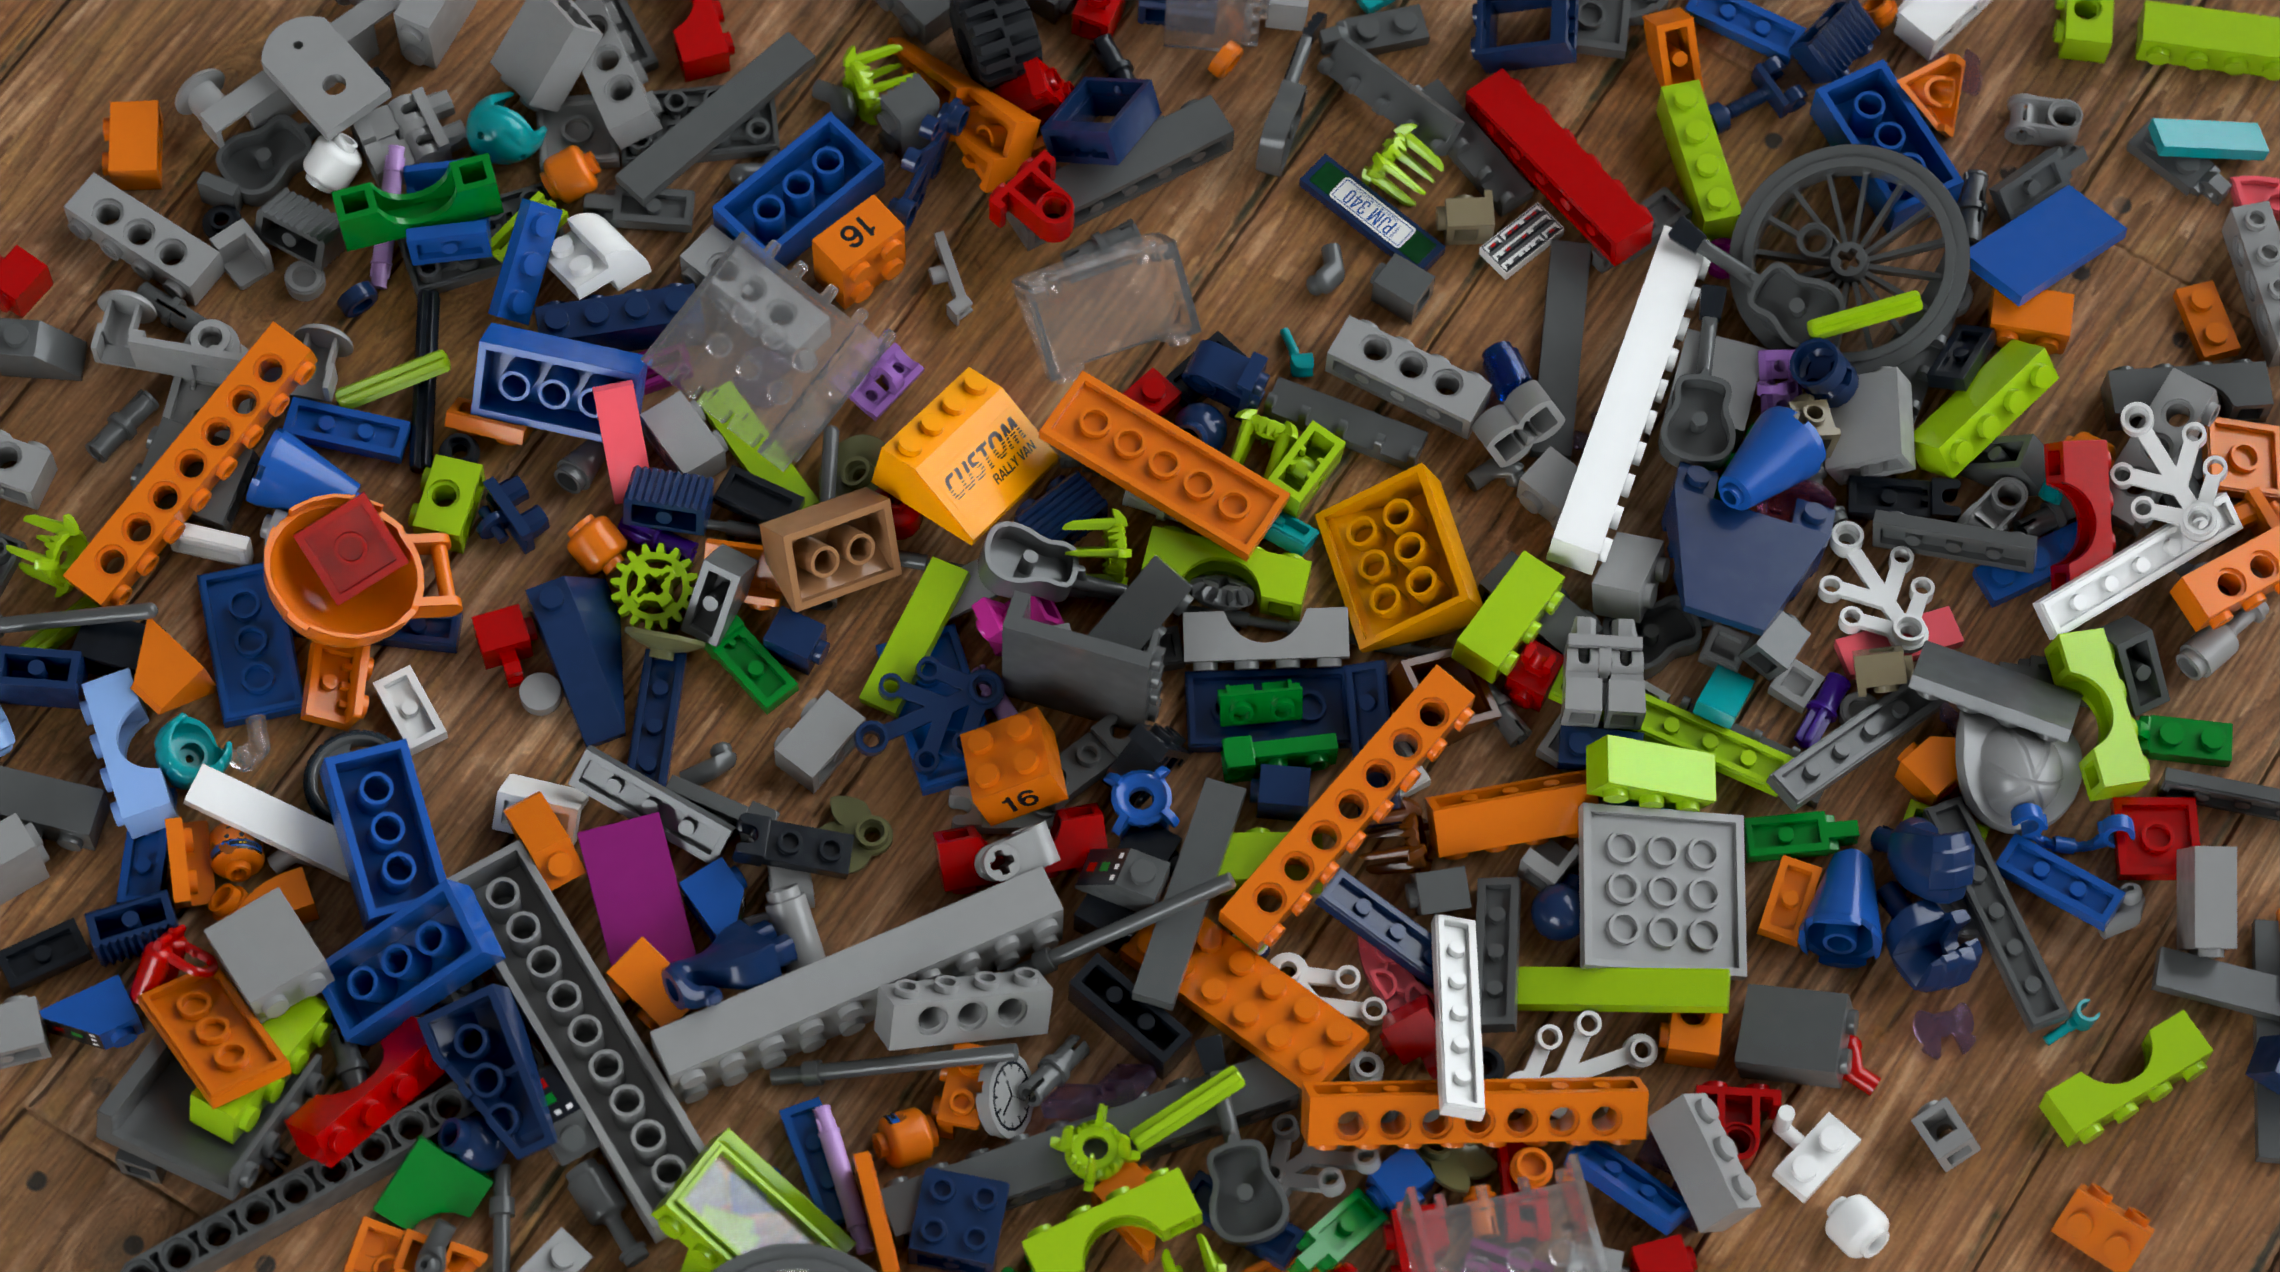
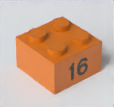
M874 194L812 239L814 278L844 310L855 302L861 303L872 294L876 286L884 280L894 279L904 269L906 265L905 226Z
M1038 707L960 734L972 801L991 827L1068 799L1056 735Z

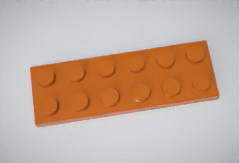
M1083 370L1039 431L1038 438L1246 562L1290 498L1289 492Z
M1204 917L1177 1000L1301 1089L1302 1082H1331L1369 1043V1032L1207 917ZM1156 923L1142 928L1120 949L1121 959L1137 971H1140Z

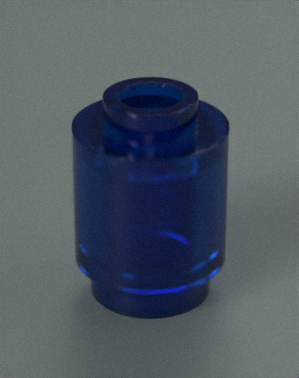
M1501 341L1495 343L1482 353L1484 360L1482 367L1489 382L1492 384V389L1498 400L1505 401L1509 394L1518 386L1533 380L1518 348L1513 347L1511 342Z

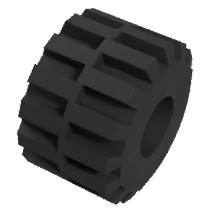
M1026 0L949 1L950 21L954 38L963 63L975 82L992 91L1025 74L1026 71L1023 63L1035 57H1038L1043 62L1038 29Z

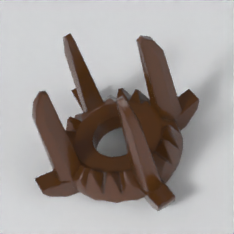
M1403 797L1402 802L1405 807L1392 809L1384 820L1379 823L1403 821L1402 824L1366 833L1368 835L1367 838L1400 836L1406 838L1404 840L1405 845L1359 855L1360 859L1365 860L1408 858L1366 866L1365 870L1369 873L1381 875L1431 871L1433 859H1428L1426 833L1424 832L1430 830L1429 823L1426 819L1422 818L1423 810L1420 805L1411 798ZM1373 820L1369 825H1376L1378 823Z

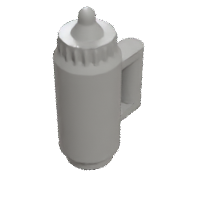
M797 883L766 893L768 901L765 905L766 912L742 919L749 926L763 920H769L776 930L777 937L785 933L793 939L798 960L784 966L786 973L826 957L805 892H800Z

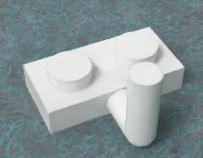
M1783 1105L1777 1112L1772 1129L1775 1134L1793 1148V1151L1773 1171L1772 1177L1805 1204L1859 1146L1862 1139L1830 1112L1805 1137L1791 1125L1795 1117L1794 1108L1790 1105Z

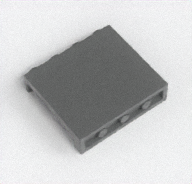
M1014 590L1002 626V680L1005 694L1008 697L1097 722L1108 714L1114 713L1118 716V719L1113 726L1132 731L1138 723L1148 724V721L1156 722L1162 703L1160 698L1163 687L1161 679L1164 671L1162 662L1166 648L1159 646L1160 630L1154 629L1147 652L1031 620V594Z
M157 1032L97 1110L96 1137L234 1201L243 1187L249 1188L254 1183L259 1172V1165L264 1158H271L277 1151L281 1142V1135L287 1128L285 1120L299 1110L308 1098L312 1099L315 1095L319 1094L325 1079L324 1075H321L322 1056L316 1054L300 1074H293L285 1083L284 1090L279 1099L273 1104L268 1103L261 1111L255 1127L250 1132L244 1131L236 1142L231 1144L189 1121L190 1094L197 1086Z

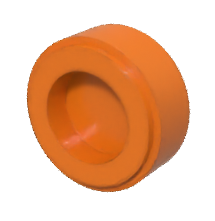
M1230 40L1213 58L1208 71L1218 79L1225 78L1242 58L1243 48L1233 40Z

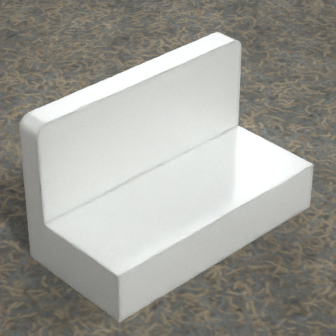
M509 774L497 791L492 829L514 834L502 810L540 791L574 846L577 842L581 811L587 804L589 796L573 787Z

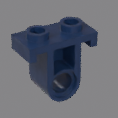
M1201 340L1182 374V380L1192 390L1231 408L1228 416L1242 422V419L1235 418V415L1246 408L1258 410L1266 393L1264 389L1270 378V375L1265 373L1268 358L1255 351L1248 358L1219 343Z

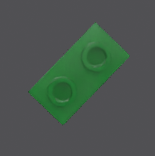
M1291 679L1262 683V690L1256 691L1253 684L1232 686L1225 684V689H1217L1218 706H1220V727L1303 719V688L1299 682L1292 683Z

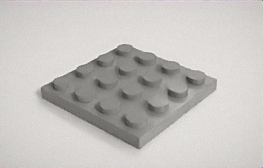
M1582 803L1578 807L1581 969L1611 967L1730 969L1731 980L1743 981L1747 977L1744 815Z

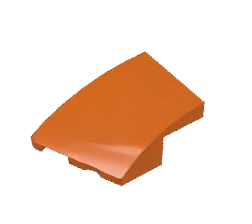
M363 1216L360 1219L342 1272H416L415 1263L417 1256L428 1236L408 1228L404 1231ZM450 1241L446 1248L445 1272H475L487 1260L489 1254Z

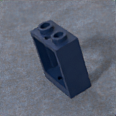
M1477 0V3L1472 5V17L1476 26V37H1472L1470 42L1473 59L1479 61L1486 74L1496 73L1502 68L1507 72L1575 63L1577 60L1579 0ZM1552 7L1550 40L1497 47L1498 14Z
M1084 77L1040 128L1047 152L1056 159V162L1119 165L1161 114L1152 80ZM1098 116H1115L1110 123L1093 122Z

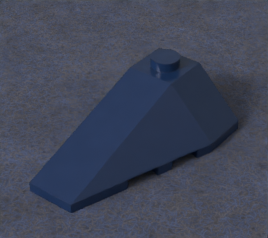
M562 576L525 590L530 614L586 748L589 745L597 747L626 736L621 616L618 613L619 609L616 603L612 601V593L606 579Z
M490 984L417 1019L432 1059L442 1070L447 1072L457 1084L458 1090L463 1096L470 1100L484 1116L485 1122L517 1160L526 1158L558 1143L527 1031L509 987Z

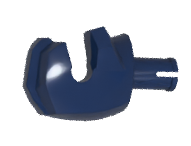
M1910 817L1900 822L1895 829L1883 825V828L1878 826L1871 835L1872 848L1878 852L1887 853L1890 869L1900 885L1919 897L1935 903L1949 904L1963 899L1967 886L1973 883L1975 845L1971 842L1968 831L1939 834L1938 828L1926 819Z
M1896 881L1883 885L1877 891V900L1892 919L1886 928L1884 939L1892 962L1904 980L1914 990L1926 993L1951 989L1969 982L1971 974L1979 965L1983 950L1978 938L1963 942L1961 945L1958 943L1959 931L1971 921L1967 911L1963 909L1945 913L1937 903L1926 899L1912 903Z

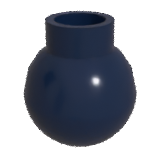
M1192 403L1185 406L1178 412L1173 422L1174 425L1218 451L1223 447L1227 438L1228 429L1223 414L1217 408L1207 403Z
M1567 874L1561 883L1548 885L1535 896L1531 906V918L1537 931L1544 937L1554 941H1567L1580 934L1579 875Z
M470 1115L462 1120L454 1117L448 1118L442 1124L438 1133V1145L441 1150L451 1153L466 1166L480 1173H488L496 1169L504 1161L508 1152L506 1145L485 1122L483 1115Z

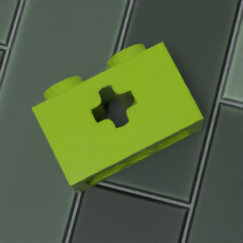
M1314 420L1308 425L1267 479L1290 493L1289 501L1282 511L1295 518L1299 517L1339 464L1346 445L1345 441Z

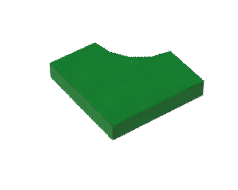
M419 1135L374 1203L373 1210L405 1230L407 1228L412 1230L421 1220L436 1213H457L470 1218L492 1186L493 1178L466 1166L451 1153L441 1150L437 1144Z

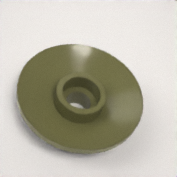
M863 434L851 436L839 442L836 497L864 487L873 491L878 488L871 481L881 448L885 445L881 439ZM820 467L819 477H818L819 488H820L821 467Z
M625 626L624 632L631 638L650 648L649 657L673 661L675 653L691 652L706 647V642L679 635Z

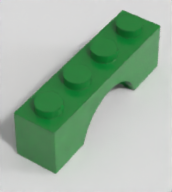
M489 153L449 162L445 174L436 183L426 189L413 193H388L380 190L371 182L331 192L347 252L405 238L406 229L468 222L504 213Z

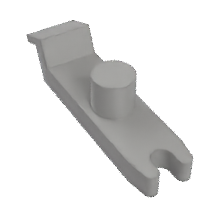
M944 231L934 233V244L941 265L930 267L928 271L932 285L948 282L953 300L946 304L947 317L956 326H959L960 320L973 311L970 307L973 302L965 293Z

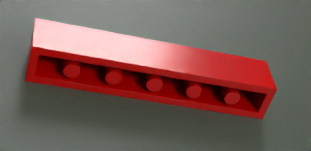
M1502 68L1466 91L1465 111L1495 146L1614 267L1652 243L1654 220L1647 207L1642 204L1638 205L1628 195L1623 183L1618 179H1613L1602 168L1598 158L1592 153L1588 154L1577 143L1573 133L1567 128L1563 129L1552 118L1548 108L1542 103L1538 104L1528 94L1524 84L1519 79H1513Z

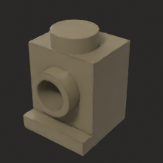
M1484 190L1483 197L1458 195L1454 198H1445L1444 207H1436L1437 231L1443 230L1445 245L1485 244L1493 237L1495 216L1492 190Z
M1802 394L1795 397L1791 402H1788L1786 407L1798 412L1793 417L1803 425L1809 421L1816 428L1823 440L1826 458H1830L1841 436L1840 428L1835 427L1827 399L1815 400L1811 394Z
M1902 645L1852 651L1858 697L1867 696L1866 688L1874 687L1875 693L1898 691L1899 684H1905L1907 680H1911L1914 671L1912 655L1904 656Z

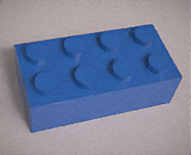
M1884 59L1816 89L1809 113L1830 146L1863 144L1878 146L1901 153L1920 163L1933 173L1948 189L1956 203L1958 202L1964 184L1962 177L1906 92L1898 84L1897 78ZM1850 176L1860 190L1863 176ZM1871 178L1866 201L1877 217L1897 185L1878 178ZM1904 191L1882 226L1888 234L1925 206L1914 195Z
M829 112L712 207L714 226L776 275L812 245L814 237L885 186L884 161L834 114Z
M491 322L479 341L470 414L602 442L592 387L632 380L640 415L649 356Z
M407 739L324 758L319 770L363 929H372L446 880V875Z
M446 879L325 959L335 981L328 984L322 993L345 1041L371 1047L388 1036L409 1017H417L506 957L471 886Z

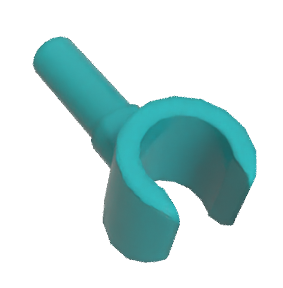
M1289 328L1281 329L1280 334L1290 356L1291 375L1293 377H1312L1314 367L1313 353H1299V348Z
M2045 477L2038 496L2049 503L2059 505L2064 494L2046 485Z
M2082 999L2070 1013L2069 1019L2045 1035L2043 1040L2049 1046L2075 1029L2087 1031L2095 1024L2101 1013L2099 1012L2091 1018L2084 1016L2081 1011L2087 1007L2091 1000Z

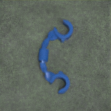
M2024 803L2016 806L2010 812L2012 826H2016L2019 823L2021 825L2022 837L2033 840L2039 846L2051 849L2055 853L2073 855L2075 852L2092 851L2107 846L2116 848L2113 834L2115 831L2127 832L2132 840H2135L2136 836L2132 818L2124 814L2110 815L2103 819V821L2097 822L2099 834L2088 841L2077 842L2075 838L2061 836L2048 838L2042 836L2041 832L2048 829L2047 816L2043 813L2042 808L2036 804Z

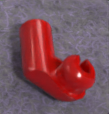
M1850 1035L1848 1049H1852V1067L1849 1075L1843 1074V1079L1871 1096L1881 1078L1863 1067L1862 1042L1857 1036Z

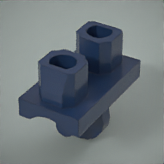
M516 475L498 483L494 476L484 481L483 486L488 491L486 500L495 512L492 513L488 506H483L478 510V514L482 518L476 528L479 536L482 539L495 537L499 544H503L509 539V535L505 531L507 529L525 555L534 550V539L550 527L549 519L538 504L521 514L518 512L515 506L530 498L529 492L520 477Z

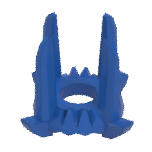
M1162 765L1155 772L1143 769L1135 770L1122 776L1109 772L1104 777L1103 781L1112 787L1111 803L1118 816L1111 831L1120 836V841H1122L1131 826L1143 828L1158 824L1169 830L1170 825L1175 828L1179 824V818L1170 809L1172 793L1165 778L1171 770ZM1145 791L1152 796V805L1146 809H1137L1130 804L1129 798L1134 792Z

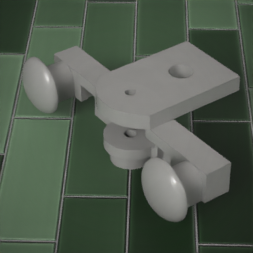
M335 0L340 5L352 4L354 7L331 23L326 18L317 16H305L288 20L275 28L267 38L262 51L261 63L263 70L226 96L221 92L225 82L223 72L213 68L196 72L179 88L175 98L176 110L182 115L194 113L201 121L203 130L219 148L225 146L221 131L244 115L250 122L251 130H256L276 115L285 114L291 116L298 110L307 117L327 141H330L392 97L390 88L367 62L380 54L374 25L394 12L402 0ZM338 82L346 86L344 91L337 95H330L325 92Z
M110 290L102 293L97 300L98 306L105 313L102 323H97L90 346L95 362L174 376L162 417L179 423L189 424L249 351L240 344L235 330L220 320H203L193 327L186 336L184 343L148 338L145 331L138 330L139 324L151 323L157 317L154 305L142 295L128 290ZM315 323L303 325L295 331L294 337L313 351L318 362L315 364L316 371L312 378L305 385H298L290 396L332 403L338 381L335 367L336 358L352 354L353 343L344 332L335 327ZM279 367L269 369L264 375V381L274 382L278 380L282 375L283 369ZM254 399L242 401L238 407V413L247 414L251 412ZM222 430L217 432L215 436L228 440L230 431Z

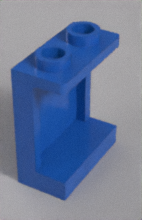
M457 160L404 166L403 175L407 194L421 191L436 183L445 174L449 162ZM490 216L468 222L406 229V242L412 266L492 257Z

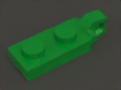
M2157 715L2140 716L2139 720H2135L2138 726V741L2142 754H2146L2147 759L2217 767H2229L2232 762V723Z
M1825 811L1744 818L1746 863L1781 860L1783 855L1792 858L1828 856L1829 854L1839 852V847L1857 844L1860 836L1857 820L1835 821L1834 815H1825Z
M1358 1187L1305 1233L1301 1241L1296 1245L1302 1253L1287 1269L1288 1272H1312L1315 1267L1321 1272H1327L1329 1269L1332 1270L1388 1220V1217Z

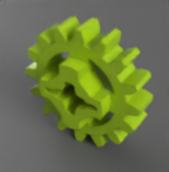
M646 543L642 544V554L636 556L635 553L629 550L627 555L630 563L628 565L623 563L616 564V568L622 574L621 578H611L610 581L612 586L620 589V591L611 595L612 601L614 603H624L618 610L619 615L623 618L632 614L631 626L638 627L643 621L645 622V628L648 630H654L655 624H660L664 632H669V621L673 619L676 623L682 625L683 618L681 613L687 611L689 600L694 590L691 585L695 584L698 578L697 573L687 574L693 566L692 561L688 558L679 562L681 552L678 548H674L670 554H666L664 543L658 544L656 552H651ZM653 562L668 564L663 569L648 566L649 563ZM635 573L638 577L635 590L630 592L631 595L629 596V583ZM653 580L657 584H661L663 590L658 596L654 592H650L648 586ZM682 580V593L676 603L673 599L674 589ZM648 607L661 608L664 612L650 614L643 611Z

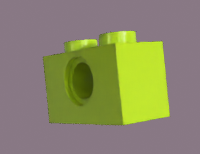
M2055 0L2054 8L2061 10L2060 19L2055 20L2053 30V42L2059 43L2058 58L2105 63L2112 45L2114 0ZM2077 15L2085 16V17H2087L2088 19L2080 18V17L2077 16Z
M436 454L432 467H426L422 474L420 490L423 491L420 503H413L410 510L408 525L413 527L414 534L446 533L450 536L451 549L449 551L463 554L485 489L483 482L486 481L483 465ZM444 499L454 500V503L447 507L437 505L438 502Z

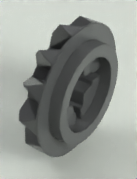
M1214 573L1211 576L1202 574L1190 581L1193 588L1189 594L1200 604L1210 608L1239 610L1251 605L1254 601L1255 593L1253 592V587L1248 583H1244L1240 578L1234 579L1228 575L1220 576Z

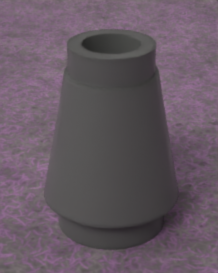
M588 439L557 462V470L554 472V477L563 489L573 494H579L582 490L589 489L606 459L603 442Z

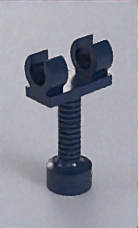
M1778 55L1772 56L1762 64L1759 63L1754 66L1751 80L1758 88L1757 90L1725 106L1719 102H1713L1708 105L1717 136L1731 128V119L1768 101L1780 119L1787 116V113H1793L1806 104L1804 98L1808 97V94L1801 85H1795L1783 93L1775 83L1785 74L1782 69L1787 67Z

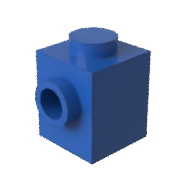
M1401 1148L1383 1161L1375 1173L1368 1174L1365 1185L1368 1189L1365 1192L1380 1210L1384 1209L1390 1216L1391 1209L1421 1206L1426 1200L1424 1195L1432 1190L1436 1176L1414 1149Z

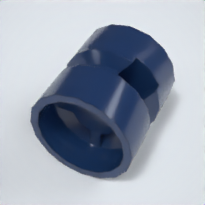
M1823 338L1809 339L1801 343L1792 354L1790 359L1791 375L1807 394L1814 396L1815 400L1827 399L1829 408H1836L1847 403L1855 395L1859 384L1857 371L1829 340Z

